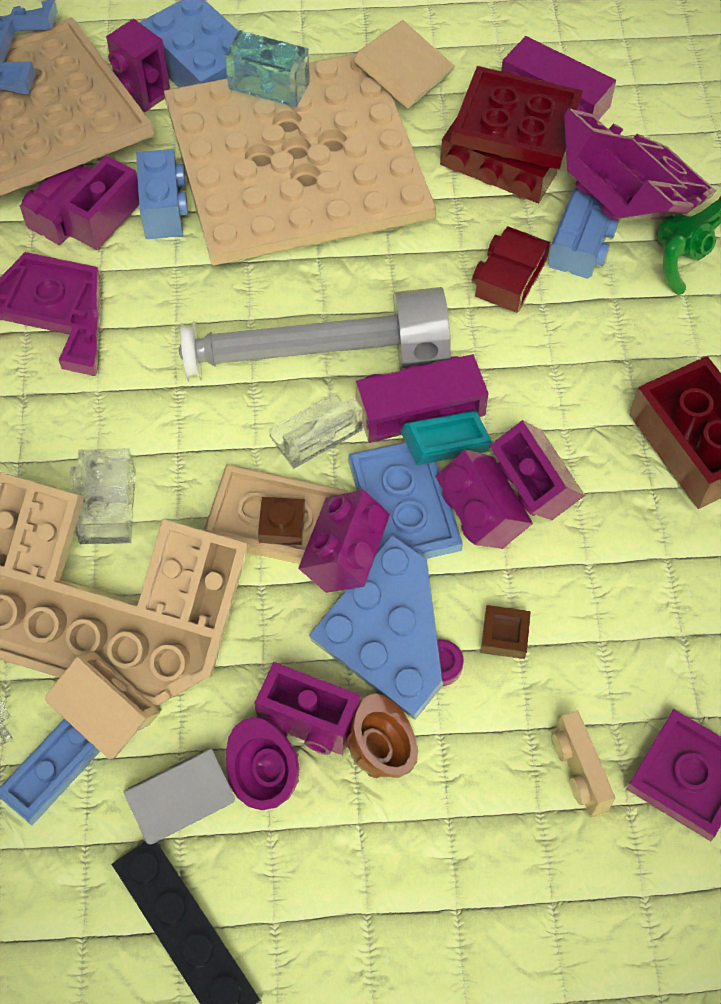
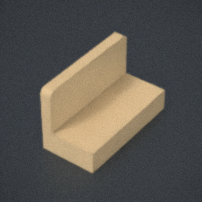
M95 652L77 656L45 696V701L108 759L117 757L135 733L150 726L161 712Z

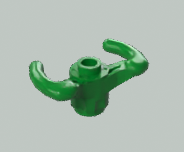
M721 196L703 211L691 217L682 214L668 216L659 227L658 241L664 246L663 273L667 285L677 295L683 294L686 290V284L681 279L677 263L679 256L682 255L698 261L710 254L715 247L716 236L714 230L721 224Z

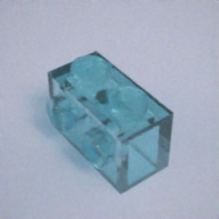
M239 30L225 54L228 89L297 107L310 83L309 48Z

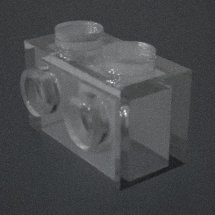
M130 448L79 449L77 466H71L70 486L71 490L75 491L76 494L84 496L75 527V533L80 544L131 543L136 469Z

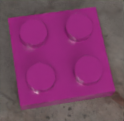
M673 709L626 790L711 842L721 827V736Z

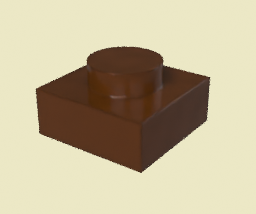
M262 497L258 528L259 543L302 545L305 499Z
M486 605L480 653L525 659L531 611Z

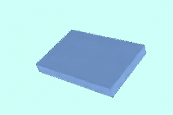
M406 442L348 454V463L356 490L364 489L390 514L377 553L392 535L425 559L462 551L463 543L452 509L443 499V489L435 477L439 473L437 462L416 465Z

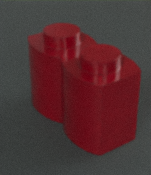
M507 226L501 236L495 235L488 249V259L486 262L480 261L476 266L472 277V283L476 284L475 297L518 313L547 261L550 242Z

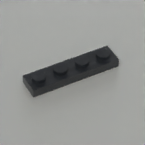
M144 841L111 864L200 1004H262L261 999L157 842L149 845Z

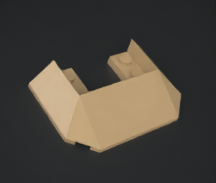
M0 472V660L60 678L77 656L95 652L155 707L212 676L249 543L219 533L208 532L162 519L139 601L61 578L84 500L83 495Z

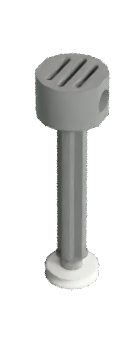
M436 287L394 292V315L217 334L210 332L204 338H198L194 321L191 327H185L181 322L179 355L183 360L188 382L191 376H197L201 381L202 362H207L215 367L216 364L394 345H397L401 368L451 359L450 328L444 289Z

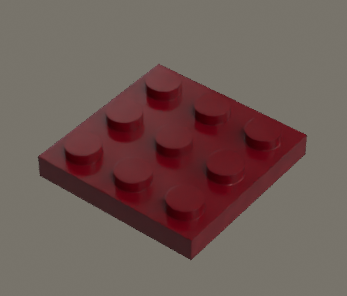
M477 66L453 126L450 144L560 170L566 151L564 115L568 109L578 110L583 90Z

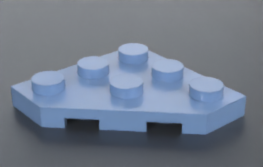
M392 535L375 555L365 586L347 589L310 633L309 637L313 643L381 695L393 700L403 712L416 720L443 686L427 559Z

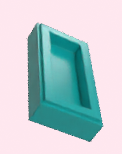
M477 411L405 423L401 430V434L416 465L456 458L464 450L477 453L488 452L490 445L493 443Z

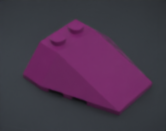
M568 109L565 113L567 171L577 179L575 185L579 190L588 196L597 198L602 203L601 210L611 219L616 221L620 219L644 220L687 214L711 198L717 191L668 146L637 133L634 138L623 136L621 132L624 129L621 126L613 123L608 129L599 121L597 116L587 112Z

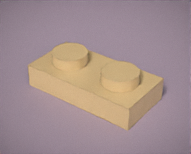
M579 710L562 715L555 730L556 734H553L552 739L559 759L562 762L567 760L573 777L570 778V784L574 797L579 805L585 804L590 818L606 813L616 797Z

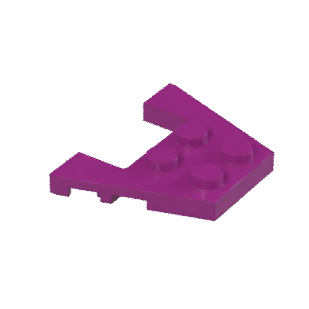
M24 252L0 277V320L69 334L59 357L61 369L96 376L98 371L100 274L98 267Z

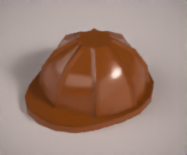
M371 694L365 696L352 718L350 733L346 740V746L354 761L353 765H357L369 777L400 778L410 773L417 763L418 747L405 713L393 700L384 695Z

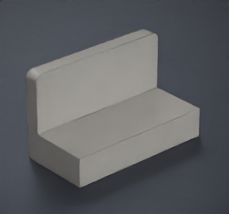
M207 748L123 790L145 841L149 845L227 807L235 801L232 790L211 748Z

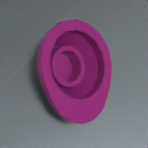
M259 717L244 719L233 728L228 737L226 769L229 785L236 797L248 807L261 811L277 808L291 797L297 783H299V754L295 752L291 743L280 729L269 720Z

